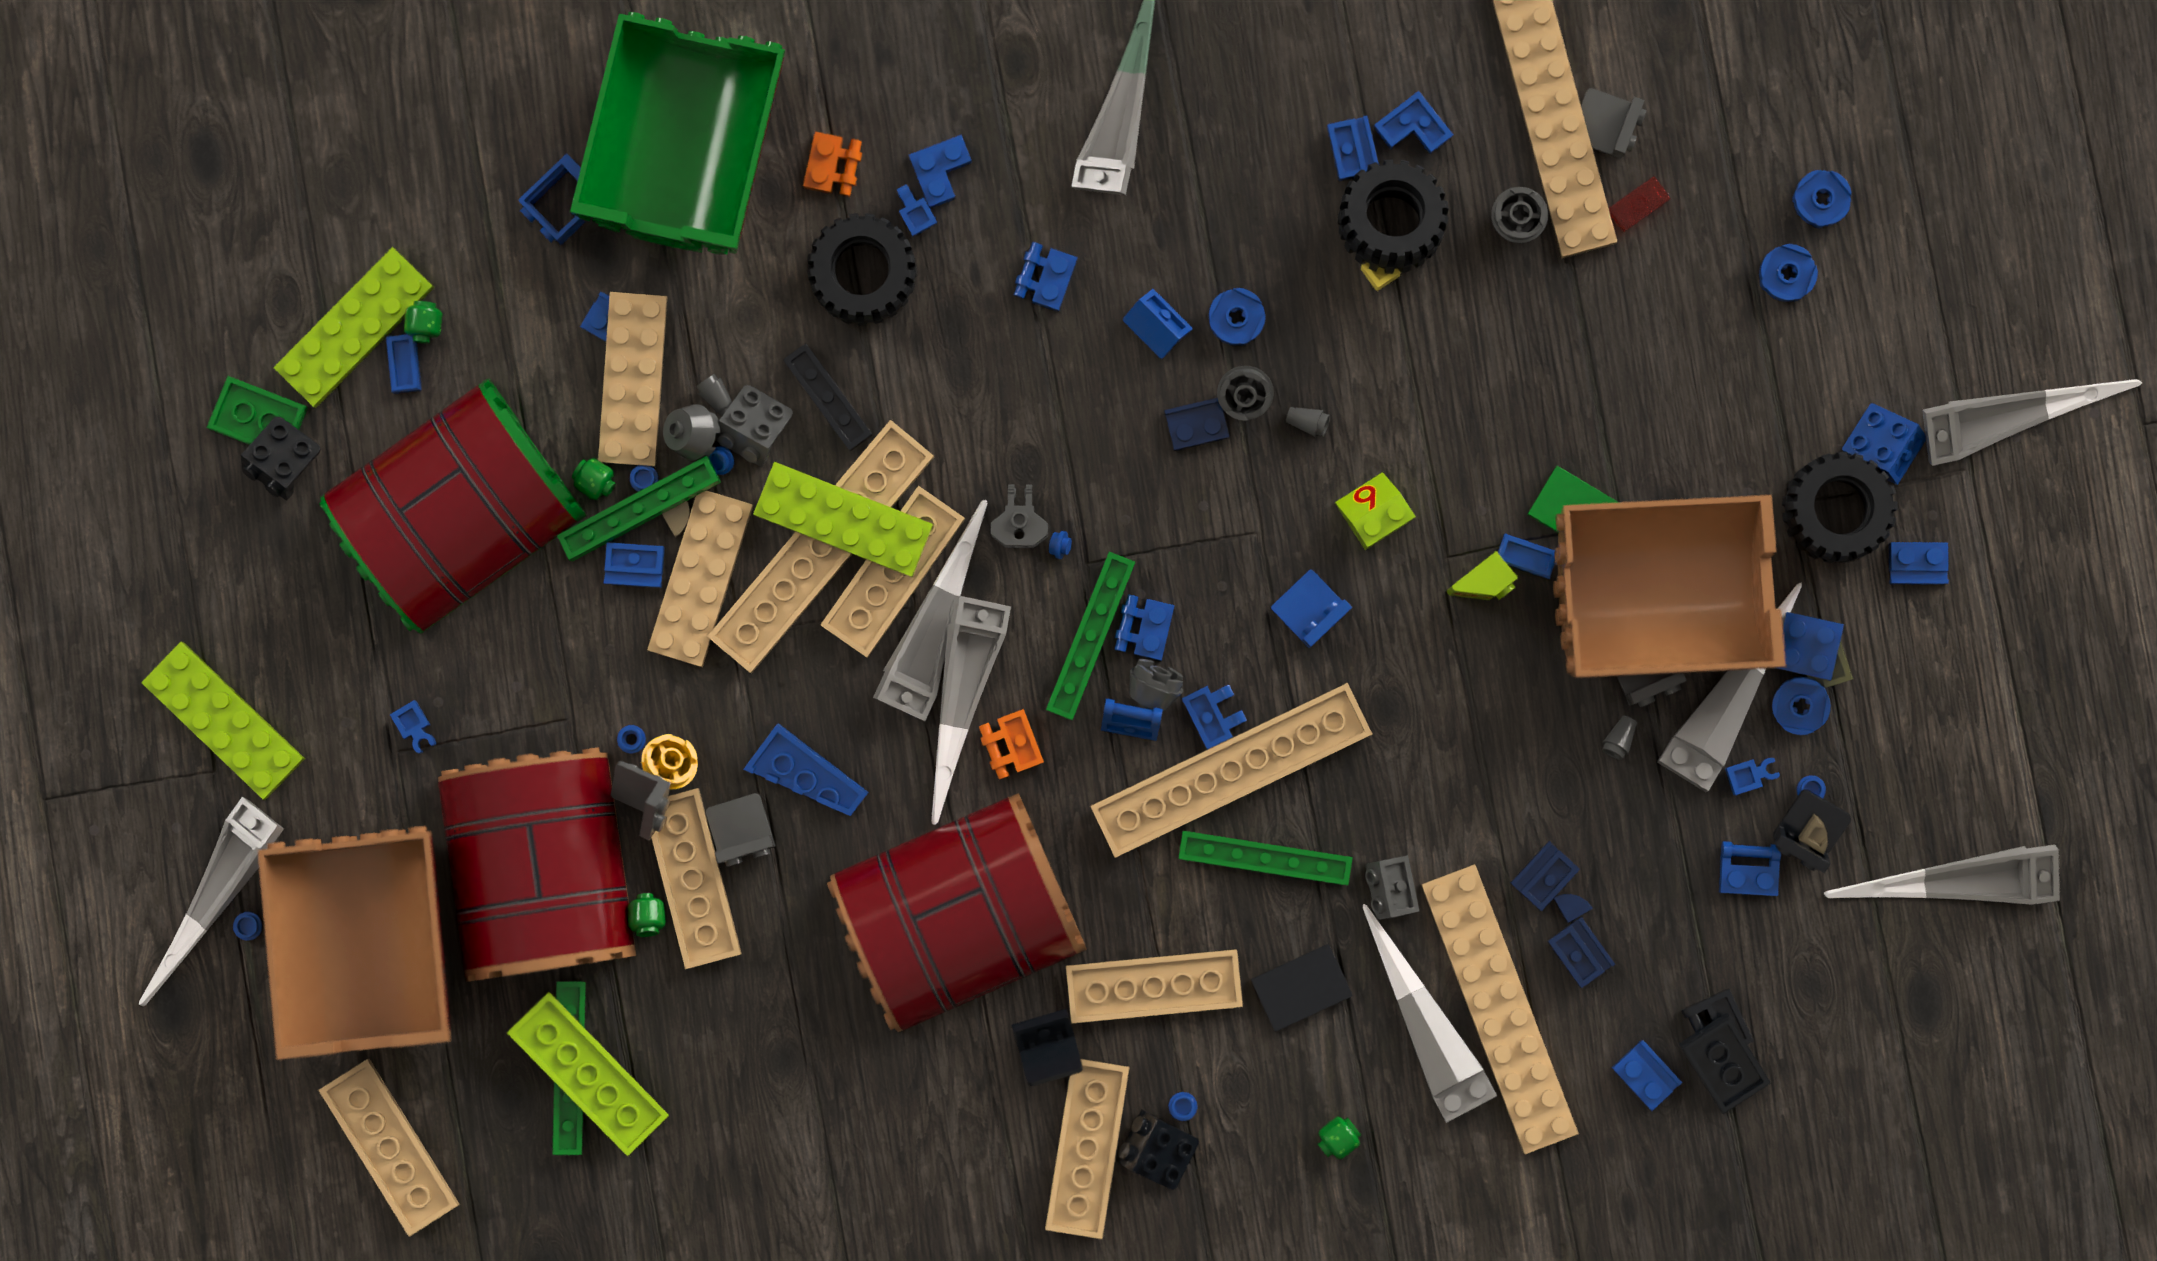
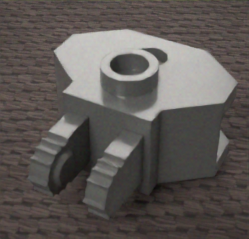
M1008 484V505H1005V512L991 522V536L1005 548H1035L1048 538V523L1034 512V506H1032V485H1026L1024 489L1025 506H1015V484ZM1017 532H1023L1024 537L1022 539H1016L1015 534Z

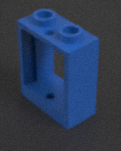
M567 153L518 199L523 206L520 210L521 213L531 223L536 219L543 226L539 231L550 242L556 239L560 245L586 221L575 216L558 232L536 210L533 204L567 172L578 182L581 167Z

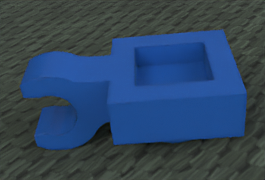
M907 184L897 189V193L905 205V208L900 210L899 213L912 237L937 224L924 197L916 201Z

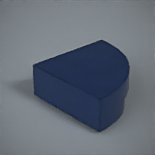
M1562 894L1553 898L1567 923L1593 909L1585 899L1577 895Z

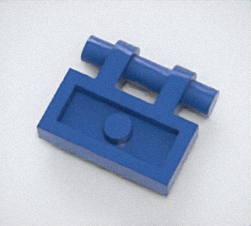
M1032 242L1029 252L1026 251L1023 260L1025 264L1021 275H1017L1015 281L1017 286L1014 296L1024 299L1027 289L1034 291L1032 303L1059 312L1077 262V257L1051 248L1048 257L1044 258L1039 256L1043 245ZM1035 266L1044 268L1039 282L1031 280Z
M1127 594L1126 603L1122 605L1120 612L1123 614L1120 629L1116 630L1114 637L1117 639L1115 650L1126 652L1128 642L1136 643L1134 655L1162 661L1175 605L1147 599L1145 609L1143 610L1136 608L1138 597ZM1134 617L1142 619L1139 635L1130 633Z

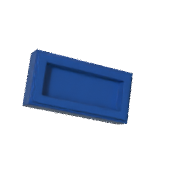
M409 335L386 337L392 393L422 391L417 343L413 342V337Z
M1508 534L1503 535L1498 553L1508 566L1550 579L1555 564V550Z

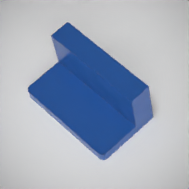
M1154 289L1140 298L1123 318V321L1161 359L1193 329Z

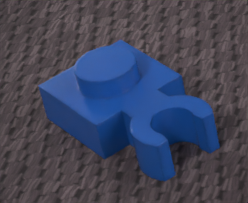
M416 700L390 714L404 739L413 737L412 746L418 754L423 753L420 747L421 740L427 739L431 746L436 745L435 738L424 731L426 727L430 726V723Z
M1775 758L1764 759L1757 767L1754 759L1725 768L1733 795L1763 787L1760 778L1767 780L1778 778L1780 776L1779 772L1769 774L1766 770V766L1769 763L1775 762Z

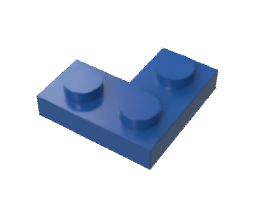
M1419 91L1374 125V129L1390 149L1412 132L1430 154L1453 137L1452 132Z
M962 135L909 154L929 208L956 199L946 173L972 163Z

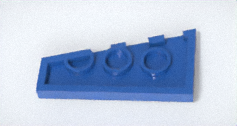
M776 724L743 769L764 777L775 784L778 783L800 795L810 797L849 816L855 812L869 793L780 724Z

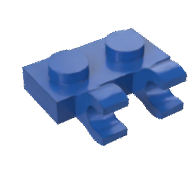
M1230 685L1213 693L1206 686L1182 698L1207 750L1232 738L1233 736L1229 729L1247 721L1242 710L1224 719L1217 706V703L1234 696Z

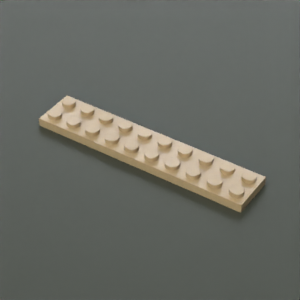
M1492 0L1561 257L1565 258L1617 244V238L1553 1Z
M890 420L835 486L892 508L932 461L934 455ZM795 532L707 637L752 674L852 554Z
M1348 683L1090 807L1116 858L1372 735V732Z
M1471 865L1421 884L1523 1153H1530L1579 1134L1476 865Z

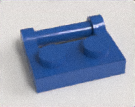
M1106 698L1101 731L1157 741L1163 709L1154 707V710L1124 705L1114 703L1115 700Z
M1723 841L1721 845L1719 893L1778 896L1781 852L1776 849L1777 845L1771 844L1770 847L1732 845V842ZM1731 857L1769 858V867L1731 865Z

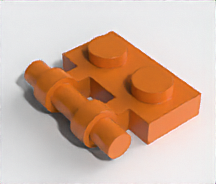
M815 132L803 187L832 194L834 183L841 184L839 194L850 197L852 187L856 185L857 177H855L857 162H860L862 157L860 152L862 141L851 139L849 149H842L843 137ZM839 159L846 160L844 174L836 173Z
M1024 709L997 719L1001 728L997 732L993 733L990 723L979 726L982 734L980 740L982 745L987 747L992 760L989 762L992 770L996 771L999 780L1009 776L1006 768L1007 764L1014 762L1018 773L1044 763ZM1001 739H1005L1010 754L1003 757L996 742Z

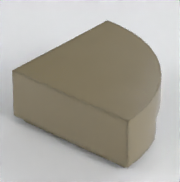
M688 501L662 514L675 537H678L687 526L690 516Z
M1813 814L1798 838L1801 842L1824 854L1828 845L1827 830L1822 820Z

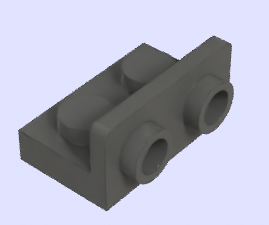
M1408 855L1365 864V878L1370 887L1372 897L1371 907L1377 920L1420 912Z

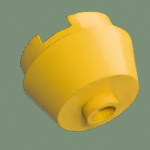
M672 734L662 735L651 740L644 748L641 758L643 770L671 782L670 789H679L689 784L694 778L698 766L697 754L692 744L687 740L684 741L679 737L672 736Z

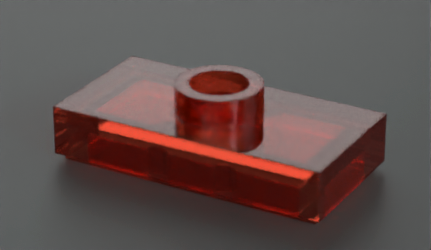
M1653 176L1608 209L1621 230L1625 232L1671 198L1656 177Z

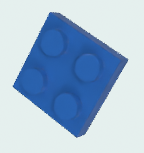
M1787 612L1783 626L1786 666L1778 669L1832 680L1844 624Z

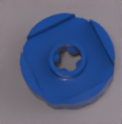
M1812 171L1803 177L1796 186L1792 197L1796 212L1802 220L1816 228L1834 225L1845 217L1850 209L1851 188L1846 179L1837 172ZM1817 192L1821 194L1828 193V205L1817 203Z
M1794 244L1782 245L1769 252L1762 260L1759 269L1761 288L1772 298L1779 301L1791 302L1800 300L1813 289L1817 281L1818 270L1811 258V254L1803 247ZM1791 266L1792 272L1796 276L1786 280L1781 273V269Z
M1235 288L1223 292L1211 304L1209 310L1210 328L1215 336L1226 344L1234 346L1247 345L1259 336L1264 327L1265 312L1262 303L1257 295L1247 289ZM1237 310H1241L1242 317L1245 318L1244 322L1232 323V318L1229 316L1230 312L1236 313Z
M1795 677L1784 681L1776 690L1772 702V710L1777 722L1786 731L1796 735H1807L1819 729L1827 721L1831 709L1830 698L1825 687L1808 677ZM1800 698H1804L1805 702L1810 704V708L1804 709L1803 713H1797V708L1793 707V703L1799 702Z

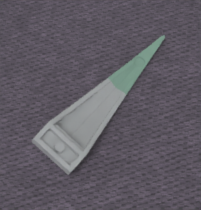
M1155 0L1143 1L1111 88L1077 158L1071 185L1076 190L1126 195L1131 169H1134Z

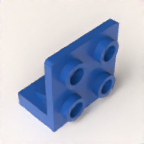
M1871 403L1842 447V450L1847 452L1848 455L1855 453L1862 455L1863 460L1867 462L1870 460L1878 464L1876 468L1882 472L1885 471L1889 478L1887 480L1898 485L1925 443L1926 436L1919 424Z
M1309 570L1271 606V610L1308 648H1311L1352 608L1345 599L1342 601L1313 570Z

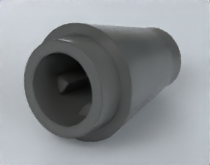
M713 374L696 387L700 391L698 395L722 417L731 405L732 400L722 379H718Z
M1290 407L1286 423L1314 437H1317V435L1324 437L1330 415L1325 414L1324 410Z
M1622 716L1602 742L1604 744L1602 751L1614 759L1623 760L1624 756L1629 754L1637 722L1628 716Z

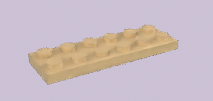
M610 292L598 456L600 462L656 466L667 296Z
M920 486L916 488L901 512L933 524L913 577L866 560L821 623L822 627L867 658L965 520L963 516Z
M707 490L695 497L647 649L648 651L703 667L711 643V639L707 636L716 627L753 509L752 504Z
M697 788L668 796L670 802L664 815L666 816L665 824L660 832L655 831L652 836V842L685 969L741 955L700 790Z
M1237 949L1066 966L1071 1023L1243 1007Z
M370 1059L363 1061L319 1089L320 1094L408 1236L415 1234L460 1205Z
M1081 1059L1083 1071L1071 1075L1069 1078L1045 1230L1102 1239L1129 1067Z

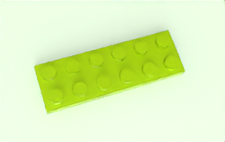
M392 247L273 368L316 408L405 318L406 309L412 306L414 301H422L434 287Z
M777 462L773 463L753 513L754 516L909 577L914 575L933 527L932 523Z
M180 642L141 682L263 800H266L305 759L184 642Z
M550 992L506 1032L627 1156L669 1116Z

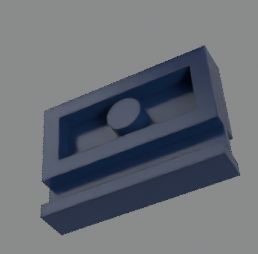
M1218 398L1165 410L1174 451L1229 438L1224 412Z
M1548 841L1510 884L1539 911H1542L1580 869Z
M1582 917L1547 940L1580 988H1583L1615 965Z

